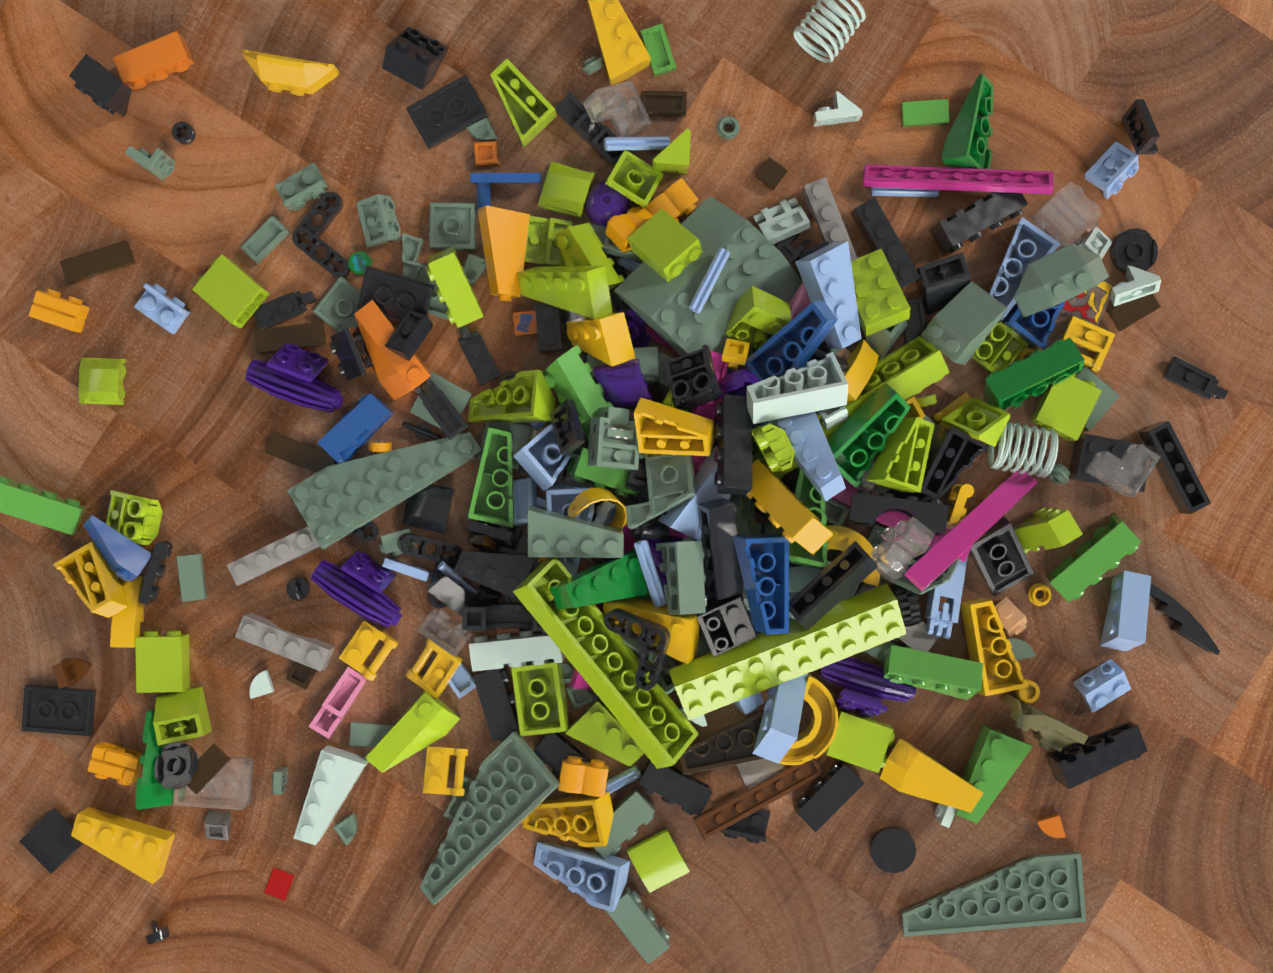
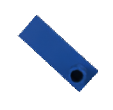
M470 173V182L476 184L477 211L478 208L491 206L490 183H541V173Z

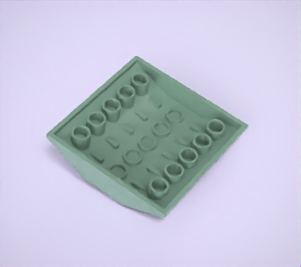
M709 196L681 224L699 239L703 253L700 254L697 260L691 262L682 270L680 275L674 277L670 282H667L643 261L614 290L680 356L702 349L703 345H707L710 351L723 354L726 339H734L725 335V330L737 300L751 286L790 303L803 282L783 254L747 219L712 196ZM720 247L730 252V255L701 312L695 313L689 309V305L716 252ZM749 346L748 354L754 349V347ZM728 368L726 375L732 372L734 369Z

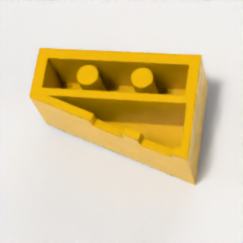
M640 398L634 411L639 453L710 455L715 441L713 420Z

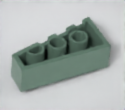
M529 505L528 557L623 558V529L582 520L577 517L571 518L558 514V512L547 511Z

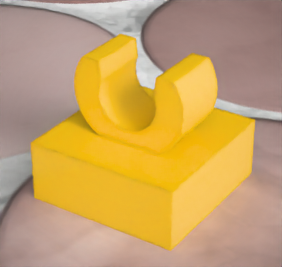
M726 339L722 361L729 362L728 368L737 370L738 364H746L750 343Z

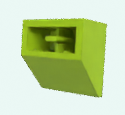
M751 286L737 300L725 330V335L739 341L749 342L750 346L759 349L792 320L790 304Z
M203 686L188 689L184 692L156 696L153 725L158 746L202 737L212 731Z

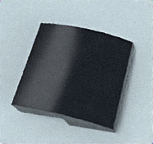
M56 808L50 811L19 841L50 874L54 873L84 844L71 836L74 826Z

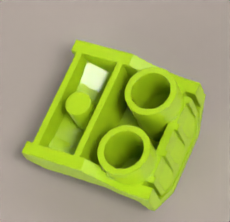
M551 162L538 207L582 218L584 203L595 173Z
M999 320L971 358L988 373L1000 372L1008 368L1022 349L1027 348L1029 344L1013 329Z
M81 358L78 390L79 403L124 405L125 390L123 378L126 375V367L124 366L126 359Z
M772 424L752 426V435L770 471L773 473L791 468L795 451L785 431Z
M111 490L106 524L134 543L150 545L158 535L163 513L159 501Z

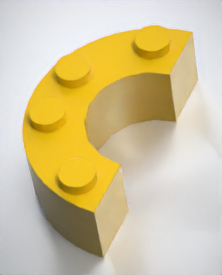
M835 525L826 526L833 533L827 540V550L836 549L844 552L856 541L879 566L862 582L878 587L881 575L880 562L871 543L863 535L850 528Z
M809 673L804 700L810 705V723L803 732L798 734L796 741L779 764L800 765L814 758L816 759L827 750L837 731L838 711L834 699L828 689Z

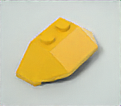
M242 49V55L259 79L268 87V90L273 92L288 90L291 94L297 96H304L305 93L313 94L339 74L334 64Z

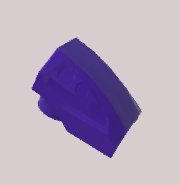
M632 359L615 366L603 364L594 367L597 382L604 389V400L611 402L613 407L635 406L640 398L653 401V396L648 391V385L644 380V374L641 372L639 359Z

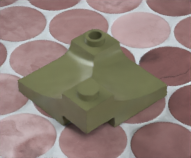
M1007 693L1004 694L1001 700L1012 708L1010 718L1016 721L1015 726L1028 732L1029 728L1034 730V738L1040 741L1039 746L1050 752L1053 748L1061 752L1063 747L1071 743L1085 744L1088 738L1086 734Z

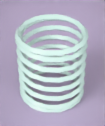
M816 0L817 5H812L811 12H806V19H801V26L794 28L795 40L812 57L825 63L833 62L834 57L839 53L838 50L843 49L844 43L849 41V36H853L854 30L858 29L860 22H864L866 18L865 10L858 0L851 1L861 12V18L858 17L856 11L846 0L838 1L852 15L843 10L834 0ZM820 2H824L830 10L823 7ZM815 8L819 9L826 18L816 13ZM810 15L815 17L826 29L835 33L838 39L832 37L822 26L812 21ZM836 15L845 19L849 25L844 24ZM831 22L840 26L843 32L837 30ZM805 23L810 24V26L816 32H818L824 38L828 39L833 46L825 43V41L820 36H818L814 31L807 28L805 26ZM800 32L807 34L811 39L823 46L827 52L812 45Z
M1008 421L999 439L998 456L995 462L994 446L988 445V465L994 470L1001 468L1002 471H1007L1009 469L1011 473L1018 471L1019 474H1024L1026 472L1029 476L1035 474L1036 477L1046 478L1051 473L1056 461L1058 434L1053 428L1046 431L1045 427H1042L1038 430L1036 425L1029 428L1025 424L1021 427L1019 422L1012 426V423ZM1007 428H1008V438H1007V443H1006V447H1005V442H1006V430H1007ZM1017 428L1015 448L1011 457L1012 440ZM1026 429L1025 444L1019 460L1021 439ZM1033 431H1034V443H1033L1032 452H1031V455H1030V458H1029V461H1028V460H1027L1028 447H1029V443H1030V438H1031L1032 433H1033ZM1043 432V440L1040 446L1038 461L1036 464V452L1041 433ZM1051 434L1052 441L1049 457L1045 467L1042 468L1047 440ZM1005 460H1006V462H1007V466H1006V467L1003 466Z

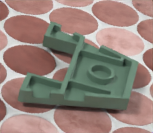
M403 233V276L435 285L428 314L449 320L446 314L449 308L445 301L441 303L436 293V289H439L435 280H430L425 268L429 266L417 263L424 240ZM468 254L464 271L470 286L473 287L486 269V262L483 258Z
M639 453V459L645 458L649 502L626 506L628 528L634 529L696 495L692 455Z

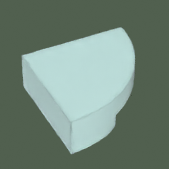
M268 669L259 673L253 679L250 686V699L274 692Z

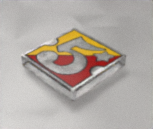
M1105 279L1097 286L1064 301L1065 305L1060 312L1098 326L1110 299L1112 287H1115L1116 284Z

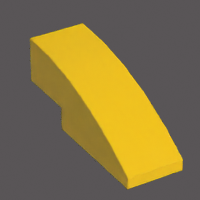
M864 339L859 342L846 359L849 368L843 374L848 382L847 402L857 399L869 381L878 361L879 355Z
M138 576L131 582L119 578L128 607L112 616L110 647H136L135 637L140 636V622H144V604L138 601L144 583V576Z

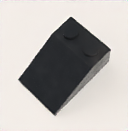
M549 304L535 305L539 352H566L575 347L568 338L566 322L585 316Z
M359 327L349 328L330 336L332 341L329 342L332 353L339 358L338 368L343 377L346 376L347 380L375 370Z
M1005 516L1001 517L972 545L969 552L993 596L1034 575L1012 524Z

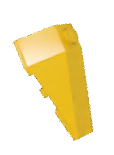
M899 739L890 753L880 776V779L899 792L970 813L983 795L982 791L903 739Z
M605 792L604 797L585 796L583 794L545 800L522 821L523 828L544 835H555L563 841L571 840L583 847L606 846L614 816L610 794Z

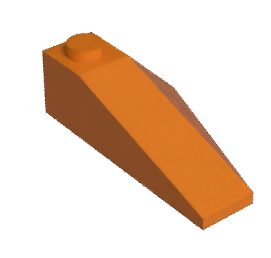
M373 299L354 313L379 382L393 400L414 390L431 377L430 371L416 353L408 361L385 347V344L396 328Z

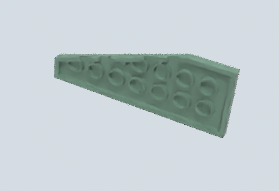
M467 432L457 435L452 440L448 437L330 465L288 489L287 492L318 544L324 550L483 452L472 434Z
M517 731L512 732L481 763L478 769L480 771L476 779L472 781L469 787L470 791L465 801H462L447 831L448 835L445 841L441 843L438 849L439 852L420 885V889L432 905L437 904L560 785Z
M1074 851L1031 855L902 910V934L904 937L1086 922L1081 853Z

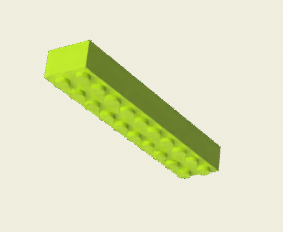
M918 336L878 361L869 381L857 399L844 405L848 411V419L884 383L906 400L913 395L921 393L924 388L932 383L940 381L945 375L950 373L940 350L921 336ZM815 411L826 439L832 436L847 421L845 420L827 430L821 416ZM753 438L752 464L758 459L768 467ZM793 460L791 468L773 473L779 479H782L785 474L799 467Z
M557 557L542 562L513 591L514 594L655 767L659 769L673 766L699 733L658 683L648 691L642 690L636 685L635 676L640 660L619 634L606 628L604 615L595 604L558 610L550 587L572 576ZM649 671L644 676L646 678L647 683L650 682V680L648 679Z
M886 583L839 602L809 630L804 628L795 619L789 622V633L769 635L760 633L756 635L757 638L713 657L712 653L692 660L688 665L684 663L671 668L669 673L686 716L690 720L907 633L898 601Z

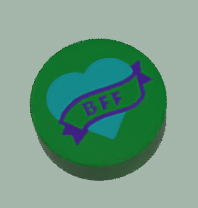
M361 251L353 253L348 261L350 270L361 276L365 274L366 266L373 267L371 257Z

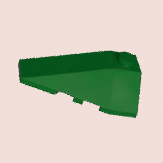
M983 73L978 75L945 140L941 160L949 168L990 169L992 150L988 149V137L993 136V128H990L989 115L993 114L994 85Z
M155 708L147 711L145 717L143 743L146 744V749H144L142 756H140L139 764L143 765L142 778H137L136 809L139 810L172 805L179 800L183 792V788L179 790L164 788L155 778V761L158 755H161L164 751L162 749L168 745L158 746L153 725Z

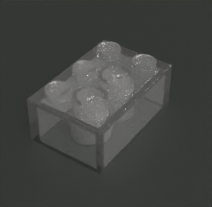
M229 757L231 760L197 795L187 785L179 790L174 789L173 806L244 810L251 804L253 758Z

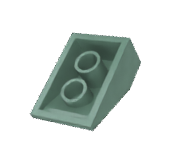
M971 281L932 319L921 336L954 363L966 365L1008 308Z

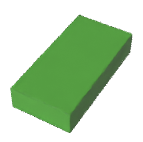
M663 24L640 30L644 46L651 57L650 65L654 77L676 70Z
M948 99L902 102V127L948 124Z

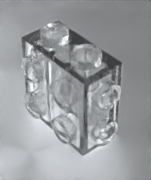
M1072 181L1065 184L1031 216L1037 228L1045 231L1046 234L1060 243L1057 248H1063L1072 243L1075 245L1079 244L1083 239L1081 235L1085 231L1091 232L1099 224L1097 220L1103 215L1100 212L1099 205L1095 201L1089 200L1083 194L1084 190L1082 187Z

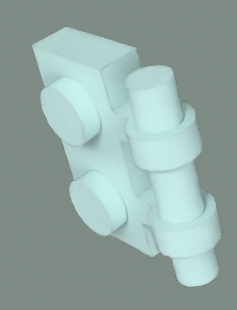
M796 198L788 201L786 199L779 202V205L770 209L766 207L760 210L759 214L753 216L755 224H758L761 234L772 244L811 228L810 221L802 207H797L798 202Z

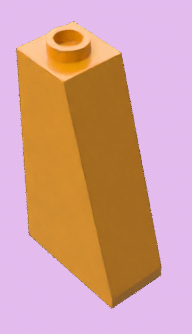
M484 206L478 208V217L490 295L498 296L500 301L512 302V298H518L521 295L518 272L524 269L530 214Z

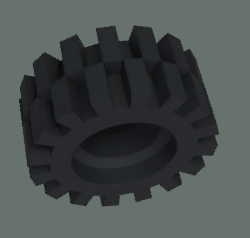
M892 585L891 591L898 601L904 625L920 622V607L915 593L900 586Z

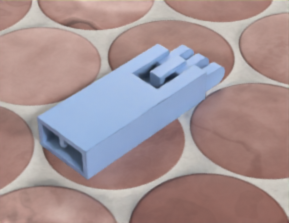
M967 558L964 563L958 562L950 581L929 591L925 618H927L926 634L932 635L934 631L935 636L941 637L943 631V638H950L952 624L958 623ZM940 596L947 598L946 603H941L942 612L938 611Z

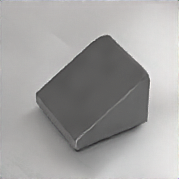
M215 810L208 812L204 821L207 839L229 840L231 812Z

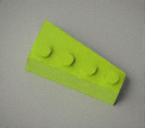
M539 266L518 272L522 296L592 319L612 313L605 266Z

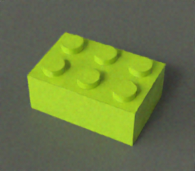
M882 249L852 260L851 266L859 324L865 336L867 337L908 320L910 317V306Z
M550 659V662L543 665H534L531 662H527V665L521 667H511L520 736L567 731L570 727L562 663H554V659Z

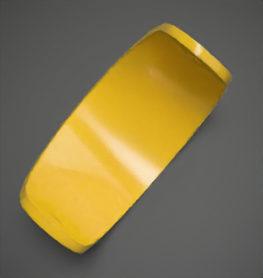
M600 487L589 488L581 492L568 508V516L574 518L589 505L599 501L610 500L616 504V513L609 526L623 529L627 522L626 507L609 490Z

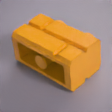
M48 288L46 292L36 291L29 317L74 332H82L89 312V307L82 305L83 300L69 296L68 300L60 297V292Z
M102 741L93 748L88 772L95 773L94 776L99 779H108L109 777L117 779L116 782L121 785L133 784L137 781V778L141 777L143 765L139 764L143 752Z

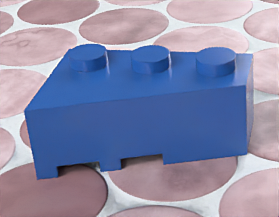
M375 394L363 395L357 401V406L352 411H348L341 418V421L317 442L337 462H347L394 414Z

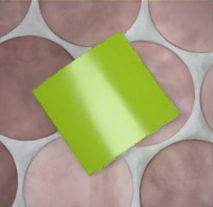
M530 216L524 263L565 266V261L555 235L565 228L572 226L573 221Z
M668 829L627 849V853L649 893L690 872Z

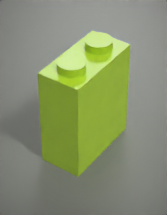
M662 208L627 238L632 252L667 282L680 275L684 268L697 260L700 254L703 253L699 239Z
M223 254L212 262L210 269L197 280L196 285L192 289L231 324L239 328L243 327L270 294L236 263Z
M1076 374L1057 385L1050 383L1030 419V422L1040 427H1045L1046 430L1053 428L1058 436L1070 442L1078 440L1102 390L1096 388L1097 385L1085 379L1082 381L1075 377Z
M181 630L167 631V634L159 635L158 631H144V635L135 637L136 693L184 692L190 689L189 634H181Z
M837 709V731L825 754L879 773L880 768H883L887 761V755L885 754L887 748L893 744L895 737L894 729L890 725L849 711Z

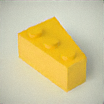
M624 312L609 313L596 319L585 316L566 322L568 327L567 335L572 345H578L582 351L604 363L615 366L636 358Z
M94 542L86 544L53 564L65 576L64 579L75 588L77 595L91 612L110 618L128 607L119 578L115 574L116 572L110 569Z

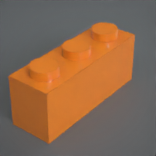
M177 31L113 57L122 82L130 89L135 90L146 87L147 83L154 80H164L173 72H183L190 65L195 64L184 37Z

